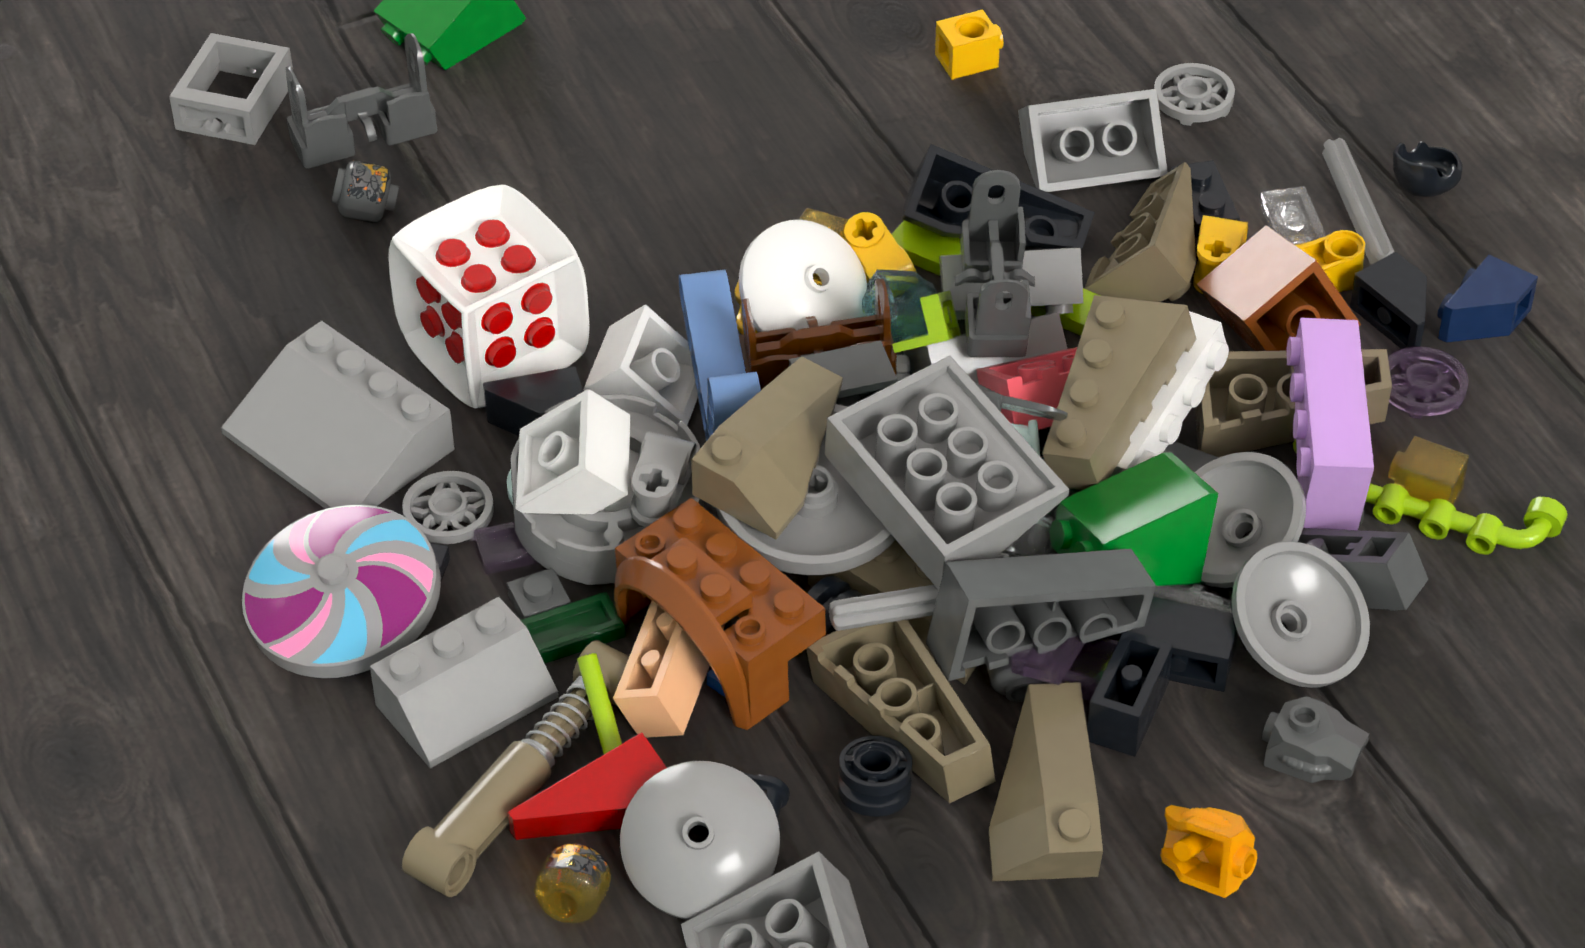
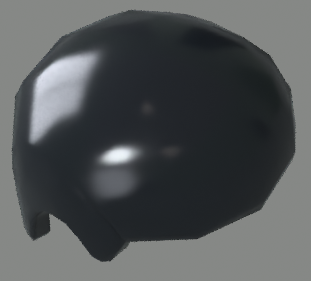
M1421 141L1410 152H1407L1406 146L1403 143H1399L1393 152V171L1399 185L1413 196H1438L1453 189L1461 180L1463 164L1457 153L1446 148L1429 147L1424 141Z

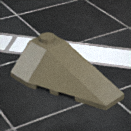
M1186 162L1150 184L1130 213L1133 221L1124 230L1116 233L1111 240V244L1116 248L1109 259L1106 256L1098 259L1091 270L1084 289L1101 296L1162 302L1167 298L1169 301H1174L1188 291L1196 265L1191 168Z
M801 356L719 425L691 459L692 495L776 540L804 506L810 478L820 456V447L827 428V418L833 415L842 387L843 377Z

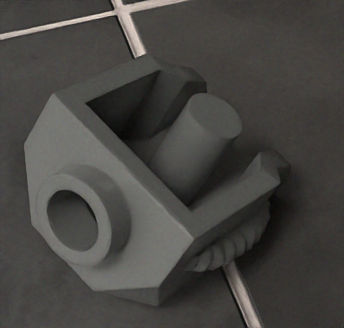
M1307 696L1284 703L1279 714L1271 712L1266 721L1262 734V741L1268 743L1264 766L1309 783L1324 779L1342 781L1352 776L1358 758L1369 740V733L1347 721L1338 710L1322 701Z

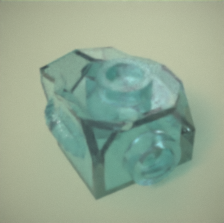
M877 269L868 281L866 293L862 299L864 315H875V280L883 278L889 299L893 342L928 334L920 298L936 294L933 283L923 279L915 271Z

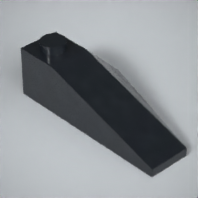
M930 144L912 181L904 203L902 219L943 237L961 238L962 223L964 220H969L974 181L981 174L993 169ZM1019 181L1020 198L1018 207H1023L1025 246L1049 249L1081 248L1082 250L1095 212ZM1000 185L992 186L989 189L988 197L992 199L1002 197L1004 187Z

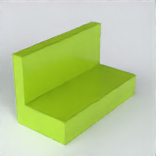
M950 290L920 298L928 334L893 343L894 353L947 341L961 335Z

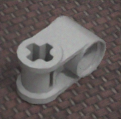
M649 431L646 433L631 481L634 495L631 501L630 513L639 525L647 527L677 507L684 486L688 484L692 473L691 459L695 456L697 449L695 442Z

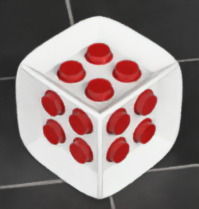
M496 185L477 190L414 220L392 237L388 257L393 304L400 329L418 359L446 389L464 404L473 408L485 407L483 383L567 368L585 353L589 341V308L586 277L582 263L566 235L535 204L516 189L507 185Z

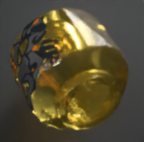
M581 844L559 846L547 856L536 878L534 886L536 901L545 913L557 921L564 923L587 921L599 910L611 882L610 868L604 858L592 848Z

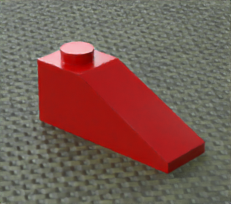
M641 732L508 811L510 832L515 840L621 829L623 817L634 795L645 782L667 767Z

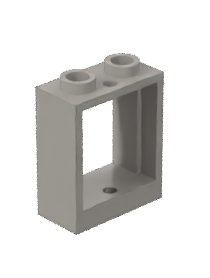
M210 33L169 96L175 129L255 145L288 92L285 69L287 66H291L293 69L290 48ZM219 71L259 78L247 99L207 92Z

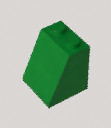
M383 0L374 10V13L384 24L380 29L381 32L391 42L400 46L403 42L405 43L404 37L407 34L413 33L420 45L424 64L428 65L432 61L443 70H447L515 29L526 20L525 15L514 0Z
M1164 452L1062 500L1058 504L1056 520L1052 522L1050 528L1051 547L1058 554L1132 549L1156 586L1200 584L1219 493L1172 452Z

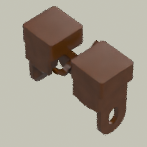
M883 278L875 280V315L833 321L830 325L818 326L815 316L806 317L809 328L798 329L797 331L794 328H784L755 333L749 299H742L744 335H740L739 340L746 373L757 372L761 390L789 367V359L801 357V355L816 354L876 341L882 342L895 375L897 374V356L892 346L893 338L891 334L889 299Z

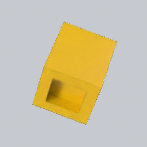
M983 9L936 21L935 55L952 80L999 67V49L1003 48V35L999 26L990 21Z

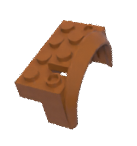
M693 498L688 499L615 547L617 571L614 600L617 615L621 618L623 624L626 625L631 616L651 604V601H654L666 611L692 639L710 664L722 686L733 724L736 727L748 730L789 701L788 661L826 635L825 608L750 545L740 539ZM735 616L740 618L728 629H722L721 626Z

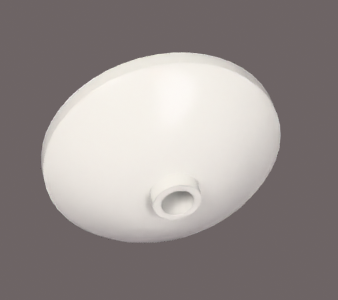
M807 220L780 222L758 235L751 242L743 256L739 270L741 301L742 299H749L754 327L758 332L784 328H794L797 331L798 329L809 328L806 317L815 316L818 326L830 325L833 321L865 316L868 304V285L863 266L851 246L840 235L824 225ZM813 273L820 277L822 281L821 286L814 282Z

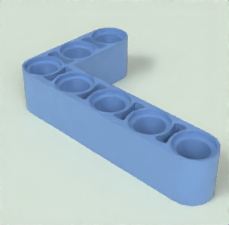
M725 269L679 275L680 300L706 441L719 425L761 391L757 372L746 373Z

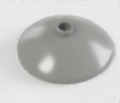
M1239 452L1217 458L1195 472L1219 493L1201 584L1218 588L1233 587L1243 564L1259 550L1274 543L1298 542L1306 518L1305 495L1296 476L1281 461L1262 453ZM1251 531V533L1248 536L1243 538V536L1247 532Z
M1279 542L1259 550L1239 570L1232 591V613L1235 626L1248 652L1265 670L1287 683L1313 688L1333 684L1350 674L1358 666L1364 657L1369 642L1370 619L1368 608L1358 584L1348 570L1334 557L1309 544ZM1282 622L1286 624L1287 629L1283 626Z
M690 761L662 770L645 782L637 791L623 817L620 849L629 879L641 896L666 914L690 920L771 877L779 856L780 831L770 800L759 785L750 777L725 764L711 761ZM696 825H702L709 831L707 839L700 843L693 842L688 837L690 829Z

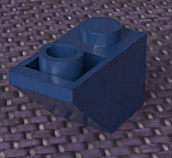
M1488 255L1477 269L1470 268L1467 271L1460 288L1455 294L1448 293L1441 302L1437 317L1441 319L1438 339L1447 343L1509 336L1532 309L1538 276Z

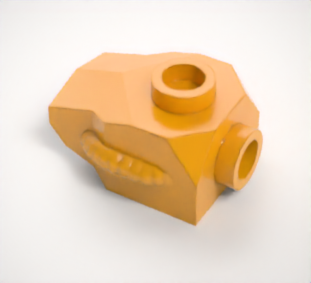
M1170 805L1165 808L1164 816L1167 822V833L1164 846L1161 848L1160 856L1162 862L1175 872L1180 882L1223 898L1237 891L1243 880L1251 876L1257 863V851L1254 849L1255 836L1242 816L1211 807L1189 809Z

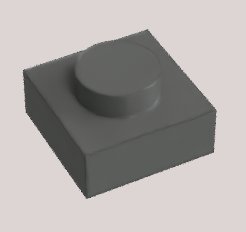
M552 568L507 582L508 596L520 620L571 603L556 572Z

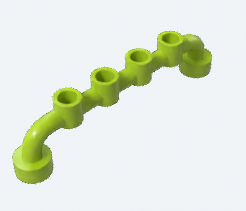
M1295 439L1294 442H1293V449H1294L1295 453L1297 454L1296 439ZM1370 483L1365 501L1374 504L1373 515L1385 524H1397L1402 515L1405 514L1420 519V531L1432 539H1444L1449 529L1467 534V546L1472 551L1482 555L1491 554L1496 544L1508 548L1524 549L1536 546L1543 542L1546 537L1558 536L1568 515L1566 508L1557 500L1549 497H1536L1531 500L1524 516V524L1527 528L1517 530L1503 526L1501 520L1491 514L1482 513L1475 517L1456 511L1454 505L1444 499L1435 498L1428 502L1412 497L1405 488L1392 483L1386 484L1383 487Z

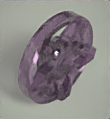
M1410 347L1401 349L1388 357L1390 371L1399 364L1401 372L1391 376L1392 389L1389 402L1398 409L1409 413V417L1421 419L1423 416L1441 415L1458 409L1462 405L1468 389V374L1463 365L1450 354L1429 347ZM1419 359L1434 361L1438 364L1423 363ZM1455 376L1459 381V390L1449 383ZM1416 398L1423 399V403L1416 402Z

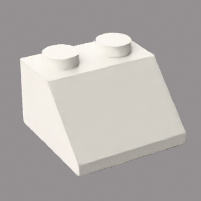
M645 304L609 326L583 390L590 389L599 396L627 394L647 399L657 404L658 413L667 417L678 425L682 420L688 425L698 398L688 341Z
M587 389L521 428L519 434L516 510L522 513L595 514L627 496L629 485L630 414L590 389Z

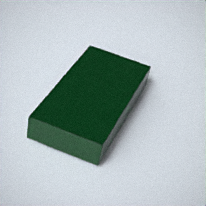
M607 592L521 619L522 623L527 627L544 664L582 652L593 641L598 640L606 644L625 637V625L617 615Z

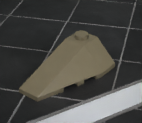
M1080 682L1028 685L988 831L992 881L1098 877L1103 845L1098 797Z

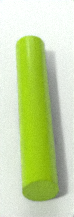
M592 653L577 658L603 754H606L621 745L622 741L597 654Z

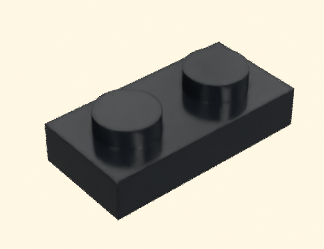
M1214 161L1188 164L1191 168L1195 237H1199L1203 215L1240 221L1237 210ZM1172 166L1171 170L1175 169L1178 166Z

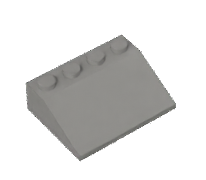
M320 321L284 347L221 427L223 435L325 509L343 505L378 506L454 450L449 408L323 321Z
M951 355L827 418L824 455L938 590L946 562L996 558L1069 494V488Z
M819 851L681 924L687 948H869L849 880Z

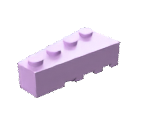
M1300 318L1296 337L1288 338L1287 365L1294 366V373H1292L1290 381V400L1295 402L1293 436L1296 439L1297 478L1304 491L1306 500V518L1303 528L1358 530L1374 471L1358 320Z

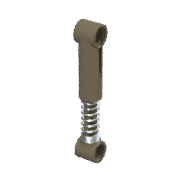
M598 640L593 641L586 646L579 657L592 653L597 654L610 703L617 706L613 696L629 656ZM576 662L573 671V683L567 689V694L560 696L559 702L551 706L550 712L543 715L542 721L535 724L534 730L529 731L525 739L512 742L435 828L427 826L415 834L402 860V869L405 874L447 897L456 896L463 890L474 872L476 860L509 824L508 811L536 794L551 776V768L555 764L554 756L561 757L563 755L562 747L568 748L571 746L570 738H578L579 729H586L588 725L587 720H594L578 662Z

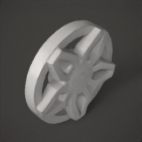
M1184 63L1169 67L1159 74L1154 84V89L1157 90L1159 109L1168 116L1180 120V124L1191 126L1193 122H1207L1220 117H1226L1234 102L1235 88L1232 80L1221 70L1205 64ZM1192 75H1200V76H1204V77H1208V78H1202V77L1192 76ZM1173 79L1174 86L1162 89L1165 83ZM1223 89L1227 93L1225 100L1219 95Z
M461 471L436 472L421 478L408 489L402 504L403 516L420 528L429 543L455 544L466 540L474 541L482 535V531L490 523L494 513L493 496L489 487L478 477ZM457 484L468 486L477 492L463 493ZM436 486L431 496L419 497L426 490ZM480 512H482L480 517L476 520L474 515H477ZM414 517L424 520L423 524L418 523ZM461 521H463V522H465V523H467V524H469V525L466 526V527H464L463 525H461V524H459V523H460ZM436 524H439V525H440V526H439L438 528H436L435 530H432V529H431V528H432L433 526H435ZM448 526H452L453 531H447Z

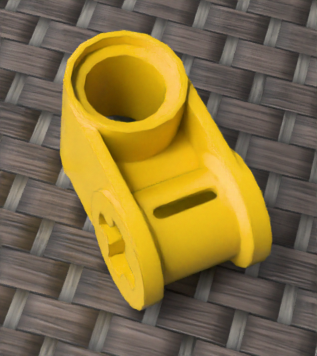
M862 212L852 216L847 221L844 228L846 241L854 250L863 266L868 290L874 299L876 279H884L888 297L919 281L916 269L908 254L898 245L881 218L870 212Z
M1203 215L1197 244L1198 261L1193 279V284L1197 291L1202 293L1196 284L1246 242L1248 222Z
M1340 230L1325 237L1296 245L1317 260L1338 292L1353 289L1355 273L1363 270L1365 241L1358 233Z

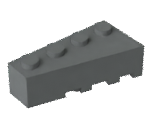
M1132 549L946 562L926 645L949 682L965 677V669L986 664L988 669L991 670L1009 665V657L1035 650L1037 655L1041 656L1057 651L1058 646L1079 637L1082 643H1087L1145 626L1156 585Z

